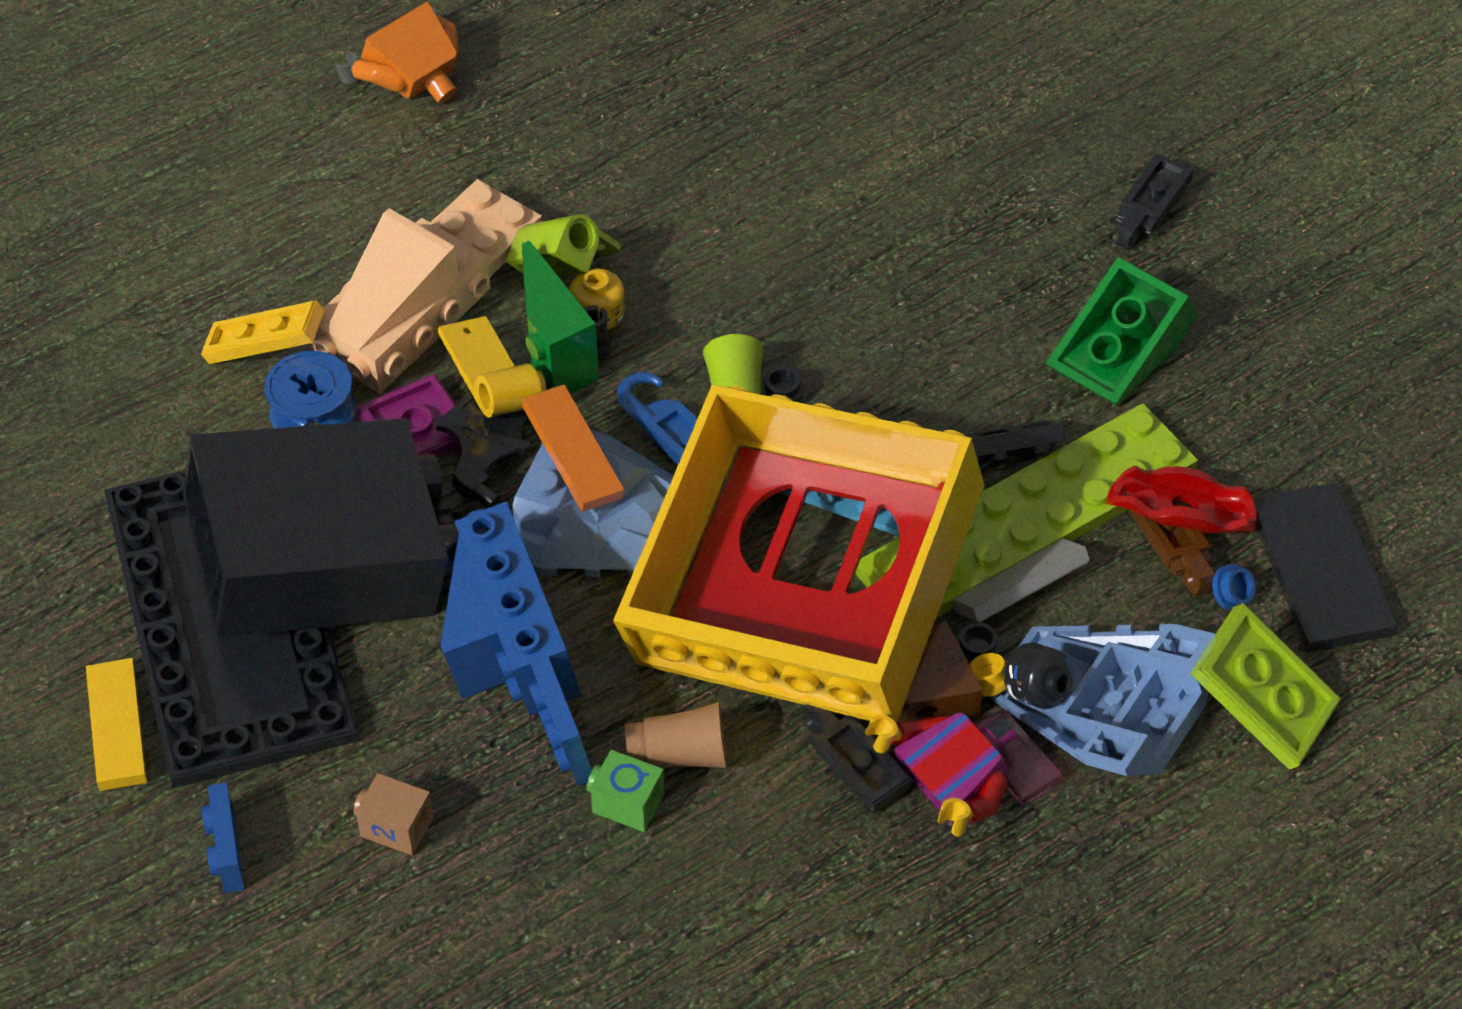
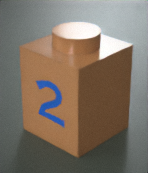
M379 773L376 774L368 789L363 788L360 791L354 805V815L357 817L360 837L412 856L434 818L429 791Z

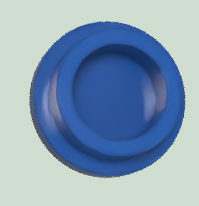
M1236 564L1221 566L1213 578L1214 597L1218 604L1226 610H1232L1233 607L1241 603L1246 605L1255 595L1256 586L1252 574L1247 569L1241 568Z

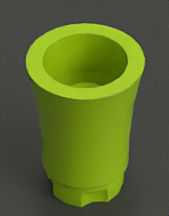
M744 334L724 335L710 341L703 350V357L711 385L726 388L739 386L751 393L761 395V367L764 351L762 343L758 339Z

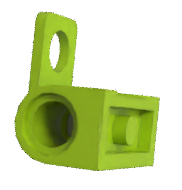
M578 214L524 225L516 233L505 262L524 274L522 243L530 240L558 277L572 274L578 275L580 273L586 274L594 255L602 256L618 253L622 245L598 229L590 217Z

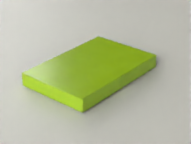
M1244 603L1233 607L1190 672L1212 696L1289 770L1301 764L1341 700Z

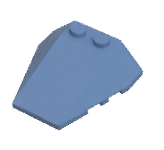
M1160 624L1159 631H1133L1132 625H1117L1116 631L1091 632L1089 625L1032 627L1019 646L1035 642L1064 652L1071 660L1074 670V680L1070 693L1061 704L1055 708L1045 710L1014 700L1006 689L1002 693L988 696V698L1085 765L1124 776L1161 774L1206 706L1208 691L1190 672L1215 636V633L1178 624Z

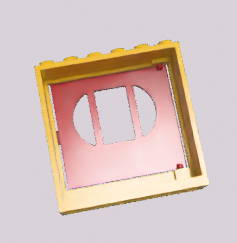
M711 385L613 620L635 664L802 705L808 704L831 712L869 721L876 715H886L895 722H898L984 488L972 439L954 430L941 432L922 428L910 421L897 423L878 419L876 416L866 412L853 414L838 411L822 403L809 405L794 402L782 395L765 396L755 394L739 386L726 388ZM792 488L761 569L758 573H754L747 566L742 556L741 538L744 526L752 512L762 502L776 493ZM810 491L865 502L833 588L830 591H822L774 580L807 494ZM885 508L893 516L899 528L900 543L897 556L890 569L877 582L859 592L848 594L878 513L881 509Z

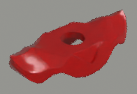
M1132 466L1125 470L1113 483L1105 502L1108 505L1132 510L1161 525L1199 530L1203 533L1255 532L1257 529L1256 506L1253 495L1247 487L1224 485L1203 471L1187 467L1168 466L1156 470H1144L1138 466ZM1183 501L1191 505L1193 508L1185 506H1173L1172 502Z

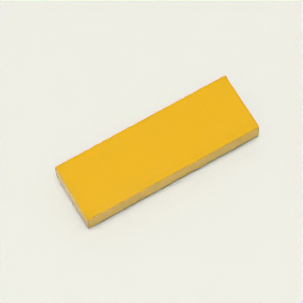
M316 300L213 322L201 356L209 364L313 343L325 310Z
M133 658L87 665L86 675L96 781L99 791L147 783L136 671Z

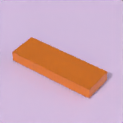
M561 385L524 397L522 407L581 512L622 499L624 488L566 386Z

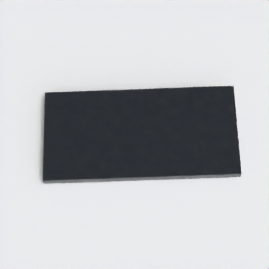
M186 470L104 489L173 789L359 741L329 626L216 637L183 499Z

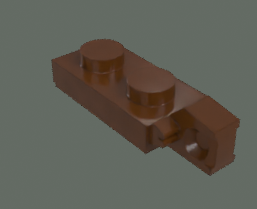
M1181 501L1172 502L1173 506H1183ZM1128 509L1166 568L1170 569V573L1174 576L1182 575L1183 583L1193 596L1210 592V586L1215 573L1210 567L1212 562L1209 554L1210 544L1202 532L1170 525H1161Z

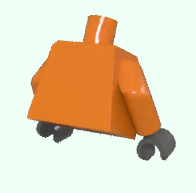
M425 2L368 36L361 55L362 59H358L354 52L348 53L346 55L347 65L339 63L335 65L339 78L345 84H353L359 80L371 82L393 92H399L407 99H412L427 89L438 104H442L457 92V87L448 78L453 72L459 53L457 27L453 22L438 15L437 9L431 7L428 2Z

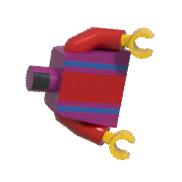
M962 712L952 716L946 715L895 722L886 715H876L871 719L865 734L867 736L879 735L873 745L875 751L885 753L892 743L897 746L894 751L902 769L940 811L937 822L942 824L948 820L953 826L951 833L954 836H962L967 825L975 824L998 812L1009 776L1004 758L999 751L1017 737L1012 726L1002 715H997L980 730Z

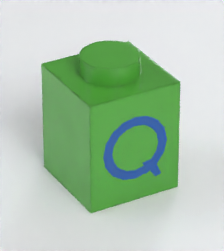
M610 750L603 765H595L587 782V791L591 792L592 813L645 832L665 795L664 769Z

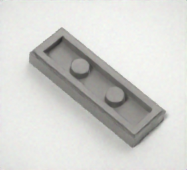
M1062 538L954 598L952 601L953 609L957 614L976 622H982L1087 564L1090 559L1086 547Z

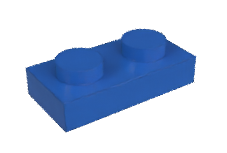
M227 782L209 785L210 805L201 806L205 833L206 835L214 834L215 846L207 847L211 876H221L225 893L244 890L234 808Z

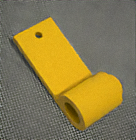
M486 316L439 326L438 334L486 417L489 418L523 410L524 397L546 391L545 379L539 370H535L529 363L514 366Z

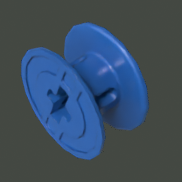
M318 350L300 351L284 357L275 364L265 379V396L271 405L270 421L273 427H298L312 420L320 425L353 422L356 417V401L351 393L352 375L346 364L335 355Z

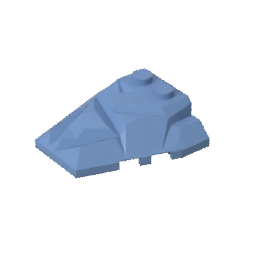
M591 430L622 484L624 494L622 499L581 512L542 443L513 502V518L535 573L542 576H557L558 569H585L586 577H600L601 569L627 570L628 577L631 578L673 479V475L612 436Z

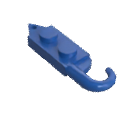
M637 372L628 375L621 381L617 389V399L621 407L644 428V433L678 465L698 418L679 400L664 399L645 406L634 396L633 389L642 383H652L661 387L664 384L663 379L649 372Z

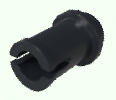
M592 305L584 308V310L596 324L598 359H601L611 350L613 341L607 329V311L601 308L599 319L598 306Z

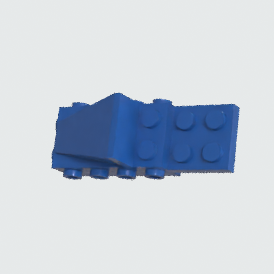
M507 501L488 509L475 510L466 517L454 521L459 535L441 640L442 651L462 699L506 682L514 703L523 699L529 716L539 713L561 772L563 773L571 769L576 785L580 786L588 782L592 769L567 705V701L580 697L582 694L566 647Z

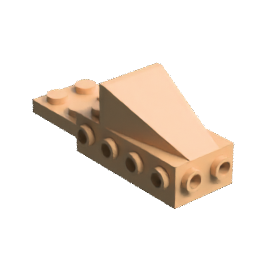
M478 179L431 222L420 218L414 223L388 208L383 213L351 280L344 285L336 297L323 307L325 312L312 343L314 351L318 350L335 355L346 364L352 378L381 394L440 338L438 334L439 326L458 321L491 289L490 277L505 263L518 230L524 225L542 222V215Z

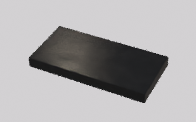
M1337 483L1254 498L1257 512V530L1307 652L1395 636L1398 625Z

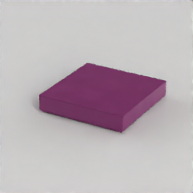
M435 373L356 407L357 416L361 422L407 418L417 454L434 453L439 458L459 449L452 437L435 429L436 420L456 405Z

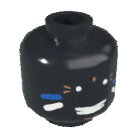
M1035 642L1025 643L1016 648L1006 659L1003 667L1004 684L1006 691L1014 700L1043 710L1051 709L1061 704L1070 693L1074 680V670L1071 660L1064 652Z

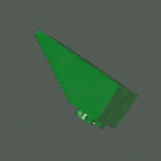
M530 240L522 243L529 335L525 338L530 352L531 365L535 370H539L543 374L546 390L565 385L571 394L599 380L596 324Z
M1117 257L1047 360L1046 365L1118 407L1176 350L1199 313L1188 295Z

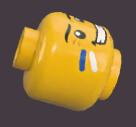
M599 268L589 269L586 274L580 273L572 280L569 291L583 308L597 305L599 319L600 309L604 308L607 311L608 330L616 327L622 321L625 313V292L623 283L616 274Z

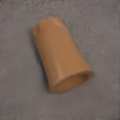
M719 702L694 710L646 717L644 722L637 721L636 723L625 724L627 756L662 769L672 767L727 768L724 727Z

